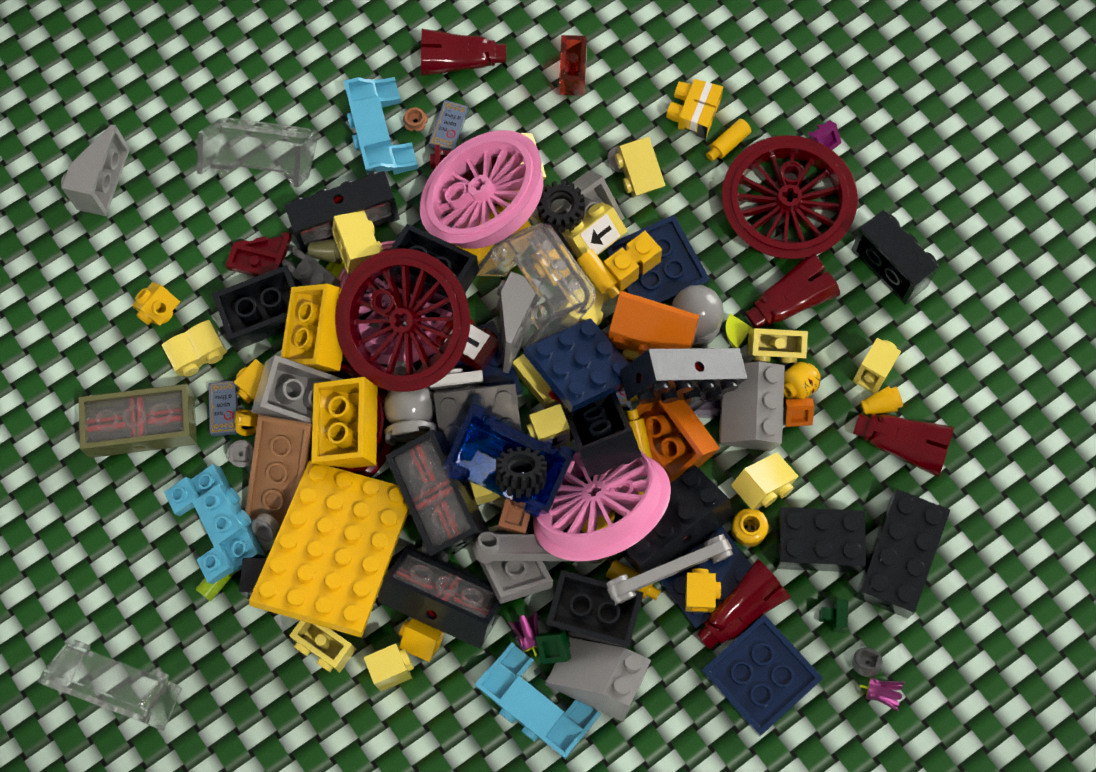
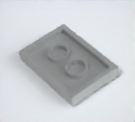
M498 525L488 528L494 534H518L499 529ZM476 539L470 542L473 550ZM493 561L487 564L480 562L500 604L553 587V580L543 561Z

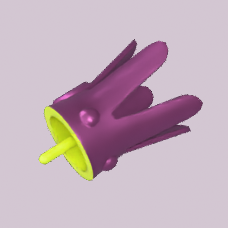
M534 612L529 617V623L524 615L520 616V623L515 621L513 624L509 621V624L519 638L518 641L523 652L533 650L534 655L537 656L536 648L538 647L535 639L539 634L537 613Z
M870 677L868 686L859 685L861 688L868 689L866 699L879 701L899 711L896 706L899 705L898 700L902 698V694L893 690H901L905 682L880 681Z

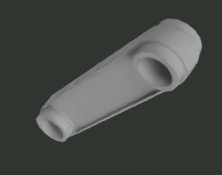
M483 532L477 537L473 550L475 558L479 562L486 564L493 561H569L555 557L544 550L537 541L535 534H494L492 532ZM604 558L588 562L596 564L600 563Z
M721 534L704 542L705 547L630 579L627 574L617 577L606 583L607 591L615 605L635 597L636 590L710 559L715 564L734 555L728 538L726 539L725 535Z

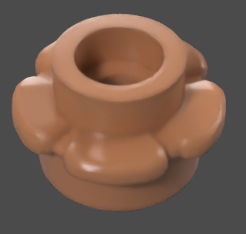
M410 108L403 117L404 126L409 131H422L425 128V123L428 122V117L421 109Z

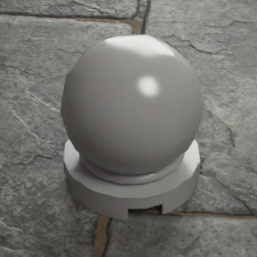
M690 285L676 295L671 306L700 315L692 348L704 347L713 342L720 331L724 315L723 303L714 290L704 285Z
M429 387L410 392L390 390L387 393L383 406L386 419L390 423V426L384 430L387 444L395 446L396 441L406 442L407 444L431 430L438 431L437 424L433 423L436 417L434 395Z

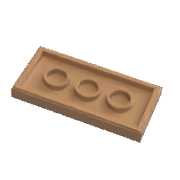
M266 414L258 415L245 512L249 515L252 522L260 514H268L275 518L281 527L309 462L313 423Z

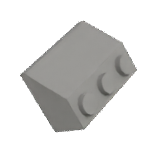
M587 171L572 182L574 189L579 187L581 195H584V216L588 213L590 207L603 202L615 209L621 221L625 219L603 176ZM557 199L551 204V210L556 214H566L571 209V204L565 199ZM536 208L529 218L541 238L546 243L552 242L558 246H564L570 256H574L575 254L563 237L561 229L557 228V231L553 232L551 226L548 229L545 228L544 222L541 223Z
M760 361L744 363L748 379L739 384L738 389L722 395L719 444L770 452L782 444L785 365Z

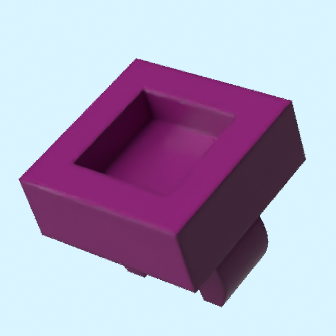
M831 120L825 124L817 125L818 129L813 133H807L809 139L815 140L831 150L842 143L837 125Z

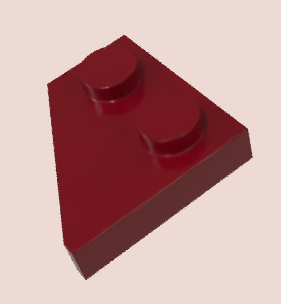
M282 233L280 237L269 239L265 236L256 238L253 241L234 242L225 265L227 270L257 277L282 267L281 263L286 257L292 240L291 233Z

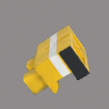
M694 79L692 84L679 81L674 98L684 100L685 103L680 105L671 102L666 118L678 122V129L683 130L687 128L697 132L696 136L706 139L722 98L723 86Z

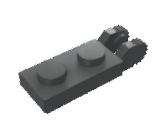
M296 246L291 251L296 257L302 259L298 266L295 267L291 261L283 259L281 263L283 266L287 265L292 272L291 275L304 286L330 284L337 287L341 282L319 262Z

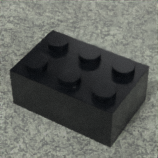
M884 209L859 229L851 249L905 305L929 286L939 268L935 257L931 253L925 252L918 245L917 239L912 234H907L900 227L898 220L893 215H889Z
M408 223L391 247V249L418 250L437 258L454 273L465 293L479 273L476 255ZM409 266L411 294H413L421 269ZM402 267L392 268L390 272L395 284L402 289ZM427 273L419 296L421 299L437 282L429 273ZM441 286L428 302L436 304L448 298L444 288ZM451 302L440 307L453 313Z
M287 265L212 293L226 334L235 351L285 332L291 287H296Z
M515 380L434 390L438 431L445 433L451 447L468 445L490 438L493 441L522 438Z
M616 392L572 413L568 408L563 409L589 477L604 474L612 468L629 464L635 459L642 457L633 430Z
M780 507L777 513V569L860 573L866 566L865 511Z
M561 570L546 622V629L552 632L565 631L566 635L568 634V636L629 649L644 592L636 590L635 597L615 605L607 591V582Z

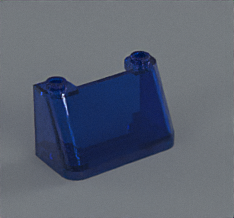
M472 403L463 417L443 464V468L447 470L446 475L458 481L464 478L524 506L523 511L532 516L539 517L540 514L549 513L575 451L564 445L561 446V449L557 447H552L551 449L553 443L548 441L546 443L541 442L495 420L496 417L493 415L486 418L485 408ZM516 447H521V451H525L527 447L531 448V453L536 450L539 452V456L543 455L545 461H547L545 488L543 490L539 489L537 495L531 492V497L527 498L525 494H521V498H516V493L508 496L507 490L501 492L500 486L497 487L495 473L497 457L500 458L502 452L507 454V449L510 448L516 451Z

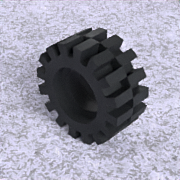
M561 180V185H557V181H553L552 187L548 184L544 186V191H542L537 205V213L540 222H544L545 228L548 229L551 226L553 232H556L557 228H559L561 233H565V228H569L570 231L574 230V225L578 226L581 223V219L584 218V195H581L579 187L574 189V184L571 182L567 186L566 181ZM557 199H565L571 204V209L566 214H556L551 210V204Z
M516 447V451L510 448L507 449V454L502 452L500 458L497 457L495 481L497 487L500 486L501 492L507 490L508 496L516 493V498H521V494H525L527 498L531 497V492L537 495L539 489L543 490L545 488L547 461H545L543 455L539 456L538 451L535 450L531 453V448L526 447L525 451H521V447Z

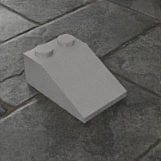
M110 125L69 165L67 174L65 173L62 177L61 189L79 211L102 216L107 215L130 151L116 125Z
M510 272L506 281H501L497 292L500 298L496 311H499L498 325L503 372L509 373L512 362L515 360L536 317L541 285L539 281L514 272Z
M274 355L265 361L251 412L258 415L266 414L313 423L314 383L343 379Z
M569 637L571 659L567 662L555 663L545 685L624 722L651 660L623 647Z

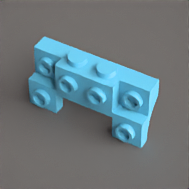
M357 77L345 80L344 85L351 112L347 113L350 128L355 127L357 134L352 135L355 149H361L366 173L393 170L395 175L418 169L412 142L391 145L382 108L401 103L395 77L376 80Z
M212 464L194 478L185 477L164 492L175 515L181 516L195 507L214 548L196 559L207 583L214 584L225 576L242 569L243 558L265 557L250 526L252 523L251 518L242 510L239 504L240 497L231 488L221 467Z
M511 643L502 655L484 672L475 686L501 708L499 714L507 721L513 723L516 720L524 727L521 731L534 742L538 738L566 760L601 716V713L578 700H575L564 713L563 710L522 678L534 660L517 648L515 644Z

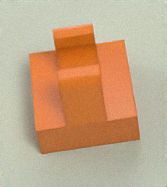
M786 398L785 426L813 425V398Z

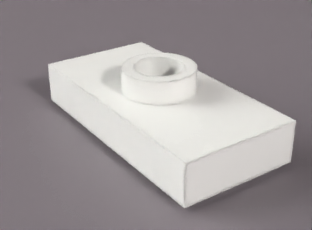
M452 369L443 379L429 386V388L434 391L484 384L482 370L463 372V369Z

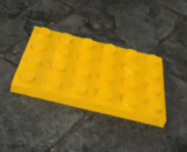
M309 461L251 594L249 605L362 638L409 512L399 486L338 468L313 464ZM408 488V491L413 499V495L410 491V488Z

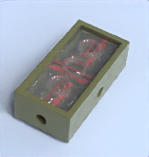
M187 384L78 397L80 449L89 458L197 445L195 395Z

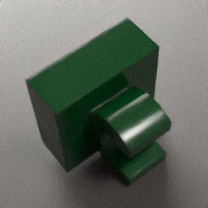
M836 599L833 603V608L821 607V610H819V622H832V632L844 633L848 628V600Z
M565 631L539 633L535 637L541 664L567 662L571 659L570 640Z

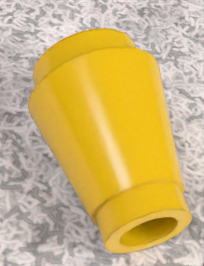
M888 386L860 401L865 416L898 412V408L903 407L902 398L897 387L890 388Z

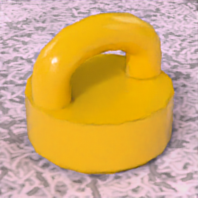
M251 410L236 411L234 416L236 432L242 436L254 435L257 428L258 414L252 413ZM242 426H253L251 429L242 428Z

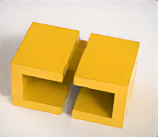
M644 231L627 243L626 251L622 247L604 261V265L618 283L615 286L619 292L639 278V272L643 276L661 262L662 249Z

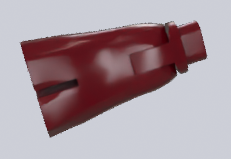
M422 29L421 76L485 68L490 66V61L492 66H495V63H506V44H495V40H489L481 36L457 35Z
M812 254L798 263L783 278L764 291L758 301L753 303L754 307L745 312L754 328H760L765 324L769 326L771 323L786 320L806 309L840 296L837 282L828 271L824 273L825 267L816 254Z
M859 414L853 434L865 437L864 441L869 439V443L878 449L897 456L919 469L939 477L954 427L914 421L892 415L876 416L872 414L869 417Z
M757 559L735 589L709 616L710 624L705 621L706 627L697 635L711 649L718 642L723 644L727 640L735 638L756 619L787 601L791 596L773 573Z

